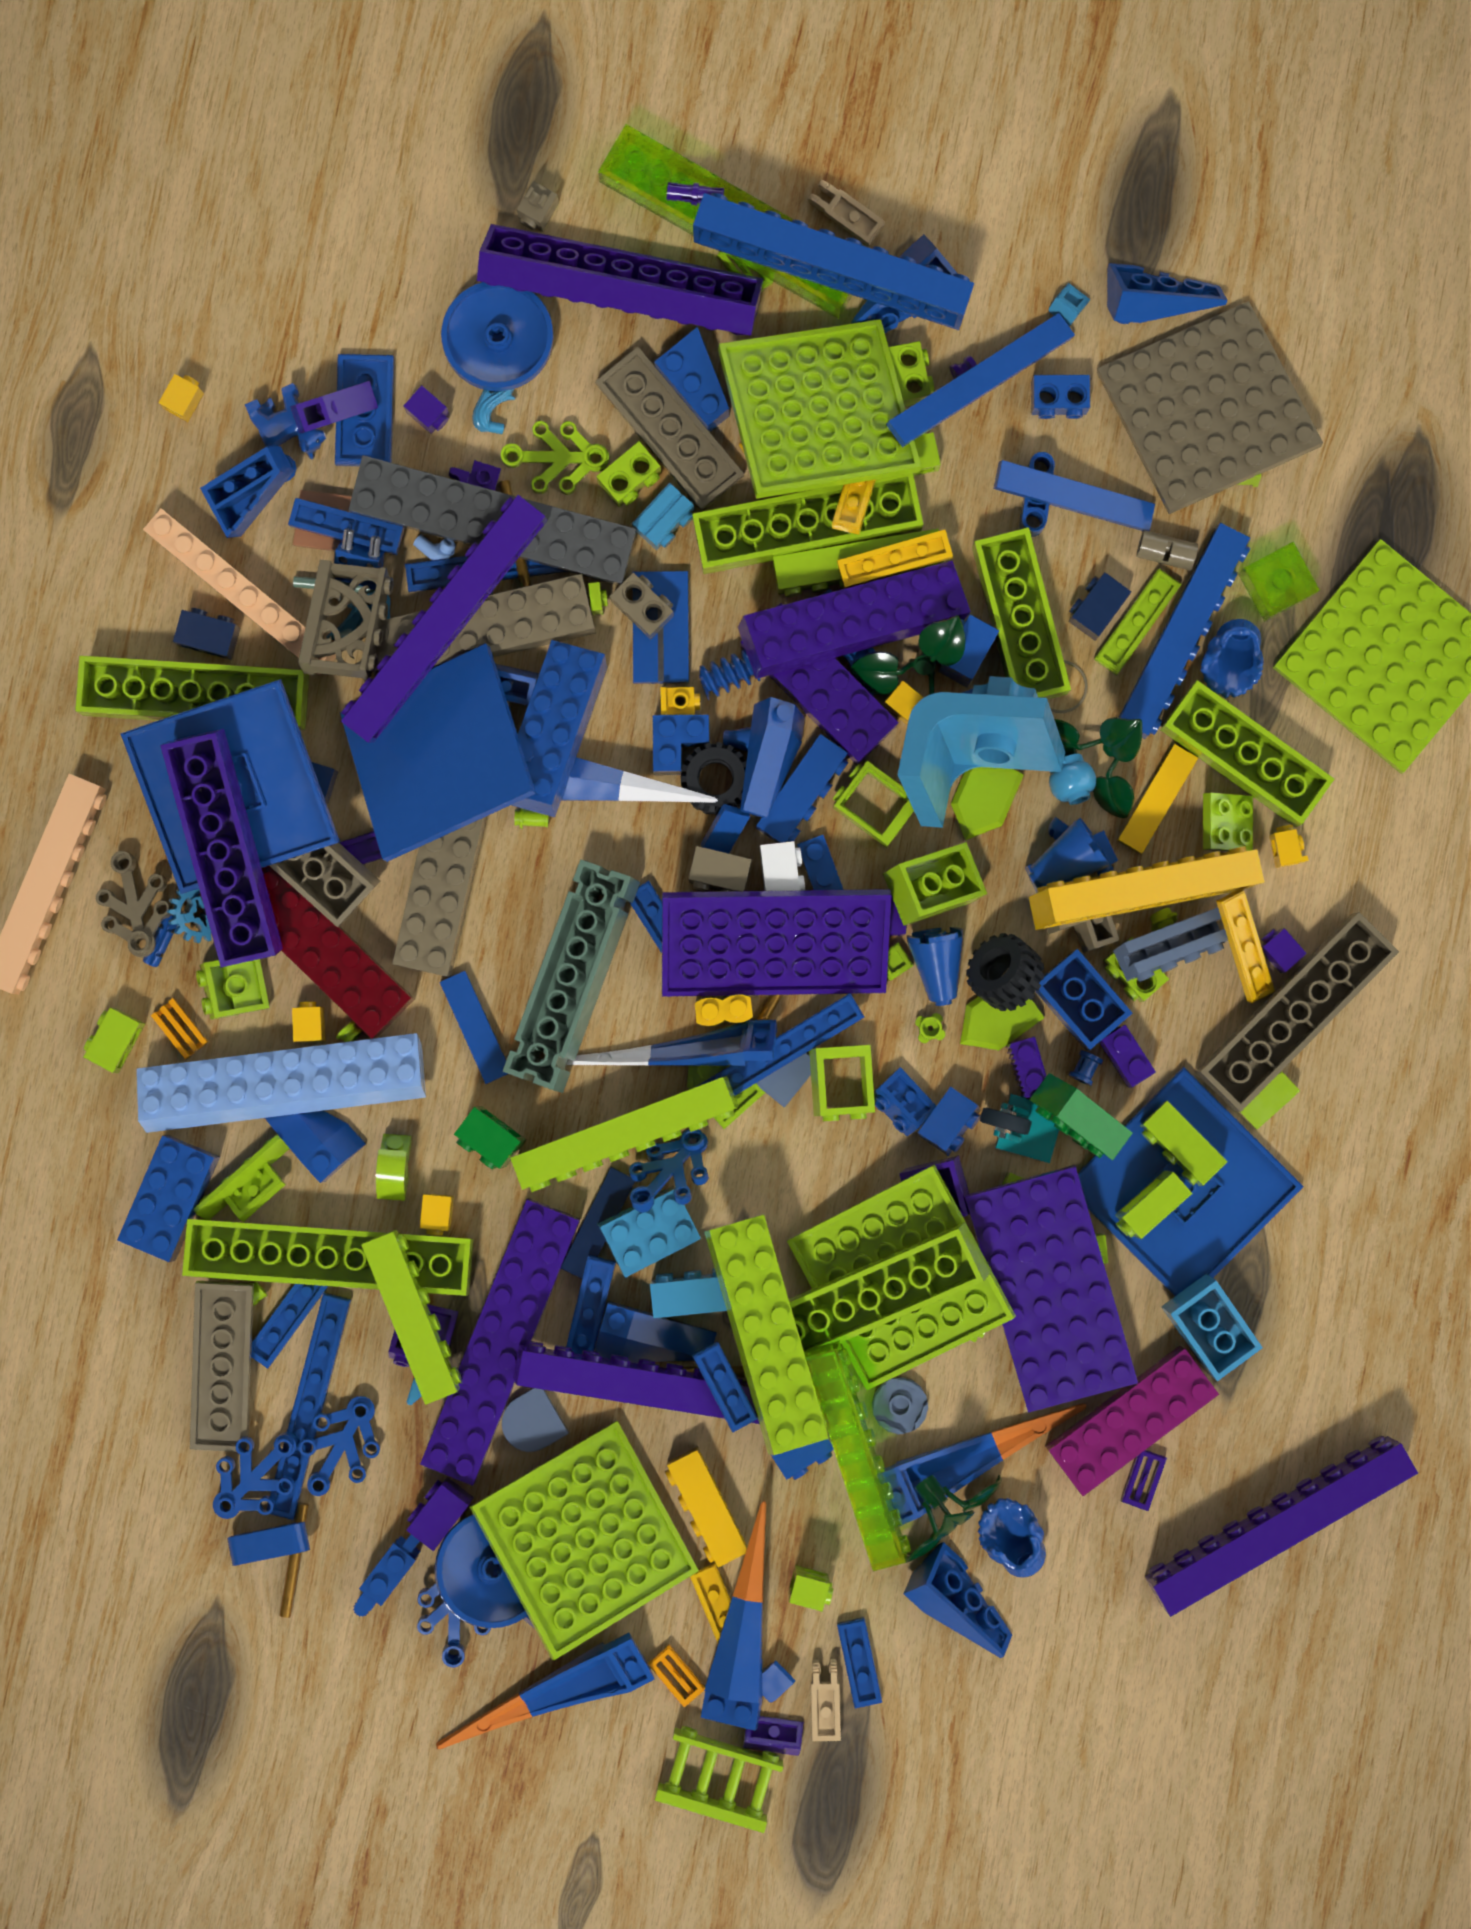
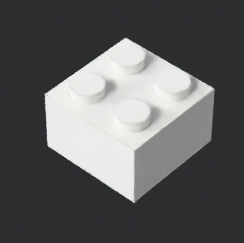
M794 841L760 845L764 891L805 890L804 876H798L797 867H800L802 864L800 847L795 848Z

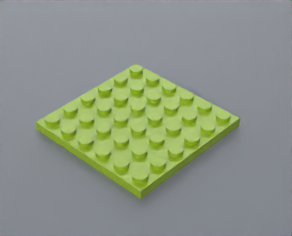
M881 319L719 344L718 352L756 499L920 472L921 463L915 441L902 448L886 425L889 420L904 412L906 408Z
M1380 539L1272 668L1394 769L1403 774L1471 693V613Z
M934 1164L787 1240V1243L813 1289L965 1222ZM973 1235L972 1238L990 1273L983 1282L841 1342L866 1390L874 1388L1016 1317Z
M618 1421L611 1423L470 1506L473 1515L552 1660H556L699 1571Z

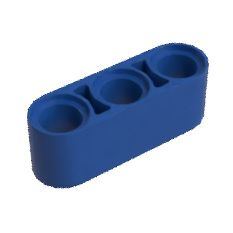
M1046 452L1034 454L1028 467L1035 469L1034 463L1043 462L1048 468L1046 473L1054 475L1055 462L1053 457ZM1023 498L1019 522L1020 529L1029 527L1031 537L1039 535L1046 526L1049 505ZM1029 516L1037 517L1040 521V526L1037 528L1030 527L1026 522V518Z
M305 1521L227 1537L232 1566L310 1550Z

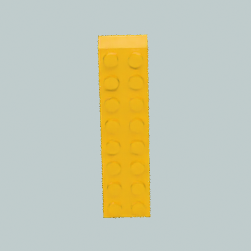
M1246 846L1231 849L1225 853L1217 851L1204 854L1203 857L1198 858L1194 856L1185 857L1172 863L1163 861L1146 868L1137 866L1119 873L1116 871L1105 872L1093 878L1083 876L1066 883L1064 881L1048 883L1047 886L1037 888L1038 893L1028 898L1035 930L1232 893L1238 889L1245 890L1264 883V877L1258 850L1247 851Z

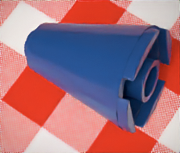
M1079 818L1032 864L1031 870L1033 872L1029 876L1035 886L1040 888L1052 882H1070L1075 878L1105 869L1111 864L1088 826Z
M950 927V932L946 933L941 928H932L913 932L912 936L907 935V942L929 1001L935 1002L936 1006L952 1004V999L957 998L963 929Z

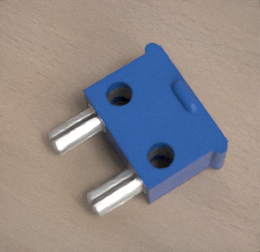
M349 528L344 529L343 540L335 551V564L371 568L383 567L385 551L379 550L381 540L379 536L377 538L372 536L370 547L352 543L354 531L352 529L349 531ZM335 577L337 580L351 583L353 580ZM363 581L359 584L362 587L369 586L370 589H376V584L373 581Z

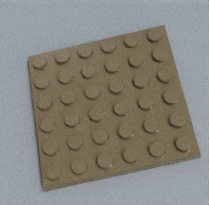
M1249 301L1097 368V374L1168 514L1322 447L1323 441Z

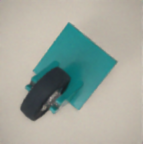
M1010 1094L1008 1104L1002 1103L1000 1111L983 1108L980 1121L995 1126L993 1135L998 1137L995 1148L1050 1163L1059 1130L1054 1127V1123L1035 1112L1038 1107L1027 1098Z

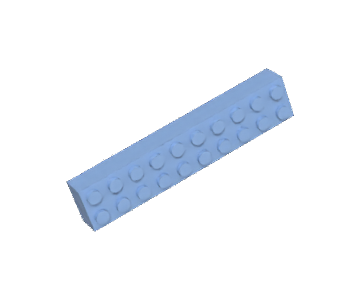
M417 1033L136 1069L138 1122L146 1133L426 1098L423 1050Z

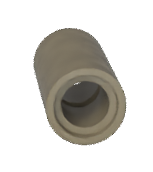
M1143 530L1136 557L1191 571L1196 559L1198 544Z

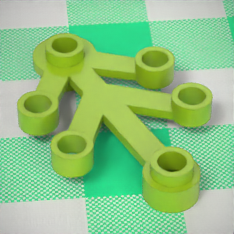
M544 421L534 423L532 431L537 439L543 440L553 451H522L518 445L512 443L505 445L501 450L502 462L509 468H516L521 463H553L541 476L533 478L531 486L536 494H544L548 490V484L570 463L580 464L570 476L563 477L559 482L561 492L565 495H570L576 490V484L590 471L600 472L604 470L610 460L609 452L604 446L590 444L577 431L576 425L570 421H566L561 425V436L566 440H572L582 452H570L549 430L548 424ZM544 426L546 428L545 433L541 435L536 433L537 427ZM565 427H572L574 429L573 433L566 435L563 432ZM516 453L518 458L516 461L511 462L508 460V455ZM592 455H600L601 460L598 463H593L590 460ZM543 481L545 486L539 490L535 488V483ZM566 481H570L573 484L569 490H565L562 487Z

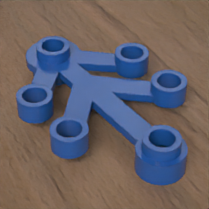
M687 1130L678 1141L663 1144L655 1143V1146L646 1149L647 1157L651 1162H635L629 1167L631 1179L634 1181H642L647 1177V1174L661 1171L648 1187H637L631 1192L630 1199L635 1210L642 1213L648 1212L654 1205V1197L672 1176H674L675 1201L680 1205L689 1203L692 1195L690 1188L686 1184L683 1164L690 1156L693 1165L691 1170L692 1182L696 1185H703L708 1181V1172L703 1166L701 1155L706 1150L708 1141L706 1135L700 1130L692 1132ZM678 1152L674 1157L663 1159L664 1154Z
M356 1396L349 1401L347 1408L328 1414L319 1413L314 1417L313 1426L317 1431L327 1430L330 1424L346 1420L348 1422L341 1431L314 1439L304 1438L299 1444V1451L304 1456H311L318 1449L334 1445L320 1471L314 1472L308 1478L307 1488L312 1495L322 1496L328 1492L330 1488L329 1477L344 1450L350 1466V1480L354 1483H360L365 1479L366 1470L360 1463L353 1438L358 1426L365 1442L363 1445L364 1455L368 1458H375L380 1452V1445L374 1438L370 1420L375 1413V1407L368 1397ZM358 1406H363L366 1409V1413L364 1415H357L355 1409ZM318 1418H325L327 1424L324 1427L318 1426L316 1423ZM309 1442L313 1445V1449L308 1452L304 1451L302 1445ZM369 1444H373L377 1447V1450L374 1453H368L366 1447ZM360 1469L363 1475L360 1478H355L352 1475L353 1470ZM315 1481H322L324 1487L320 1490L315 1489L313 1486Z
M290 1432L280 1434L274 1442V1449L253 1471L252 1450L255 1444L252 1438L242 1437L236 1443V1451L240 1454V1484L234 1490L232 1471L235 1468V1461L229 1456H224L217 1462L216 1469L221 1478V1492L213 1500V1509L219 1517L230 1519L235 1517L239 1511H258L262 1515H268L274 1510L275 1500L270 1496H264L261 1499H242L248 1491H277L281 1495H288L293 1491L295 1482L289 1476H284L281 1479L261 1478L281 1457H289L297 1450L298 1439L294 1434ZM241 1442H247L250 1447L249 1450H243ZM280 1443H288L289 1450H283L280 1447ZM223 1461L229 1463V1470H224L222 1468L221 1463ZM281 1482H288L290 1489L284 1490L281 1487ZM228 1501L231 1509L223 1508L222 1502ZM262 1502H269L271 1506L270 1509H264L262 1507Z
M436 1582L430 1588L420 1590L417 1600L421 1607L428 1608L434 1604L435 1597L439 1595ZM425 1594H428L431 1596L432 1599L430 1601H424L421 1597ZM442 1602L429 1615H423L418 1619L417 1629L421 1634L428 1635L432 1633L434 1626L449 1613L448 1644L443 1648L442 1661L446 1666L455 1668L460 1666L465 1658V1649L460 1644V1619ZM427 1621L431 1626L423 1628L421 1623ZM474 1626V1630L478 1635H487L491 1628L481 1629ZM457 1649L459 1653L457 1655H451L449 1653V1650Z

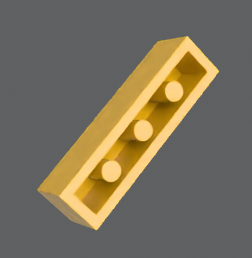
M698 1446L668 1461V1470L665 1471V1474L671 1486L677 1485L681 1493L678 1496V1500L684 1512L690 1511L694 1519L690 1522L697 1537H703L707 1545L703 1547V1550L709 1562L715 1561L719 1568L746 1554L748 1546Z

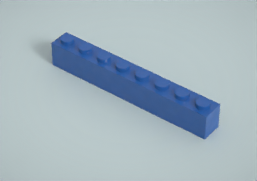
M1221 522L1215 528L1119 718L1141 719L1143 739H1146L1150 733L1155 735L1159 729L1162 720L1158 717L1162 709L1168 710L1175 695L1171 694L1175 684L1180 686L1187 674V670L1183 669L1188 659L1194 660L1200 648L1196 644L1200 635L1206 636L1213 621L1209 620L1213 610L1218 612L1225 600V597L1221 595L1225 586L1231 587L1238 572L1234 571L1238 561L1243 563L1250 551V547L1246 546L1250 537Z

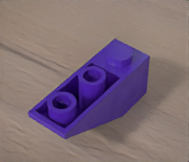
M370 381L290 406L300 434L377 409L378 405Z

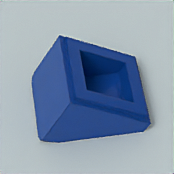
M774 1661L762 1670V1695L770 1703L774 1702L795 1683V1679L777 1661Z

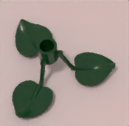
M954 616L926 626L920 633V648L915 659H910L901 669H897L899 661L895 655L889 652L878 651L857 659L851 666V672L868 691L875 694H887L897 687L899 683L898 675H902L909 668L914 667L919 674L928 675L929 695L934 694V670L937 661L944 666H951L960 661L964 654L966 638L959 616Z
M1119 717L1108 718L1100 726L1099 739L1079 744L1080 735L1078 730L1066 721L1054 719L1065 749V756L1077 754L1076 749L1083 750L1102 743L1105 754L1114 757L1106 772V777L1099 776L1096 778V786L1093 793L1098 804L1109 814L1119 818H1128L1134 805L1133 789L1124 778L1120 776L1112 777V772L1119 761L1129 762L1137 756L1142 741V720Z
M930 1475L921 1481L915 1489L924 1500L922 1505L926 1509L933 1532L929 1539L922 1543L910 1556H901L900 1560L902 1563H908L928 1553L943 1537L953 1532L958 1525H962L969 1520L975 1513L972 1509L980 1506L991 1497L1000 1486L1002 1477L998 1475L994 1484L980 1491L972 1499L964 1501L951 1493L946 1486L942 1487L934 1475ZM946 1496L963 1508V1513L951 1514L944 1505L948 1500ZM931 1506L934 1510L940 1507L945 1514L939 1530Z

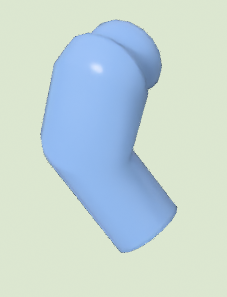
M421 534L413 543L418 550L431 560L450 558L455 553V542L446 538L441 543L433 544Z

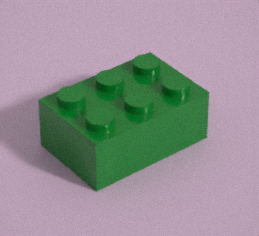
M1048 1073L1029 1099L1038 1107L1035 1112L1046 1120H1050L1054 1123V1127L1065 1135L1072 1137V1141L1083 1149H1087L1098 1158L1104 1155L1114 1160L1132 1135L1129 1129L1080 1090L1051 1073Z
M483 1106L474 1107L454 1133L459 1138L456 1142L459 1146L468 1152H478L482 1155L479 1160L492 1170L507 1167L511 1161L510 1158L516 1155L527 1140Z

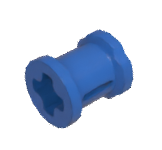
M1081 1050L1079 1053L1081 1057L1074 1071H1070L1069 1076L1079 1082L1092 1086L1093 1081L1091 1079L1098 1065H1101L1103 1060Z

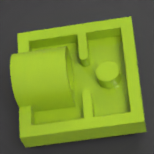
M1203 793V850L1229 851L1246 846L1247 851L1253 850V796Z

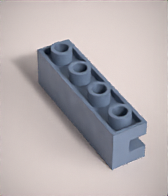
M1212 909L1127 941L1113 950L1126 981L1137 978L1141 982L1154 976L1153 971L1161 969L1162 973L1176 968L1179 961L1184 960L1188 964L1201 958L1200 953L1207 951L1211 955L1224 949L1223 943L1227 942L1228 938L1225 929L1220 930L1217 921L1221 919L1219 909Z

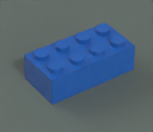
M163 1135L117 1241L164 1261H175L186 1238L187 1219H194L196 1213L193 1209L203 1198L220 1156L170 1135Z

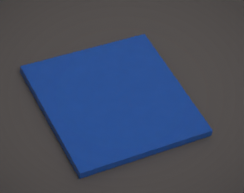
M486 643L431 669L374 743L366 742L343 723L381 857L386 862L536 794L490 646ZM340 712L341 719H343L344 715Z
M281 679L120 733L180 894L199 889L160 747V745L170 740L224 728L261 868L340 842Z
M1184 1067L1124 1125L1132 1132V1135L1114 1160L1104 1155L1101 1158L1094 1156L1078 1172L1088 1210L1174 1296L1205 1274L1214 1278L1304 1187ZM1165 1101H1168L1227 1161L1204 1186H1199L1197 1183L1194 1186L1191 1185L1181 1174L1184 1170L1177 1163L1174 1165L1169 1163L1161 1154L1164 1150L1157 1143L1152 1145L1141 1134L1144 1129L1140 1125ZM1164 1170L1174 1172L1193 1194L1142 1239L1126 1236L1116 1225L1119 1220L1115 1214Z

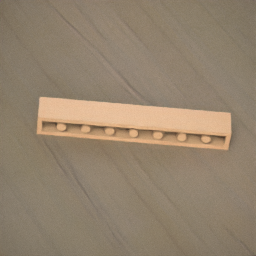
M160 509L143 530L299 659L306 627L163 509ZM336 654L320 657L318 660L333 662Z
M68 774L0 934V989L11 994L19 995L20 991H24L29 983L30 976L28 973L31 965H35L39 960L41 954L40 944L50 934L52 924H50L51 918L61 908L63 898H61L62 892L72 882L74 872L71 871L76 861L79 862L85 850V847L82 845L86 836L92 834L96 821L93 819L97 810L103 808L107 798L104 794L105 788L72 774Z

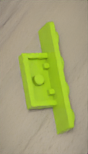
M279 1135L267 1140L257 1153L247 1158L231 1176L224 1178L212 1193L204 1196L193 1209L194 1212L203 1219L210 1220L228 1204L238 1219L245 1222L286 1185L271 1165L290 1148Z

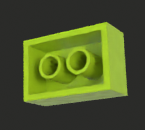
M967 842L900 863L883 873L904 926L970 904L987 895Z

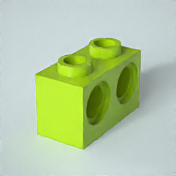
M920 341L889 347L905 407L915 405L935 392L932 376H927L925 367L929 365L927 349H922ZM907 355L912 356L916 363L912 366H906L902 363L901 358ZM911 382H915L920 385L921 391L911 393L906 386Z
M638 441L597 475V482L618 507L623 504L628 506L639 496L638 491L644 486L647 488L653 486L660 479L661 466L641 442ZM639 462H645L649 465V469L645 473H637L634 470V466ZM617 480H624L628 483L627 488L623 491H616L612 486Z
M1130 937L1125 942L1133 940L1134 938ZM1114 952L1103 960L1107 964L1105 967L1107 973L1114 980L1119 978L1126 986L1123 988L1124 992L1133 1001L1138 999L1139 1002H1144L1169 980L1162 973L1161 969L1153 971L1155 975L1149 978L1150 986L1148 989L1142 990L1137 986V978L1126 981Z
M795 1565L788 1591L789 1603L823 1612L824 1605H830L834 1589L832 1588L833 1583L829 1582L828 1574Z

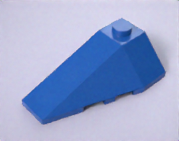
M769 697L754 704L741 812L766 818L774 804L802 744L805 717L793 703Z

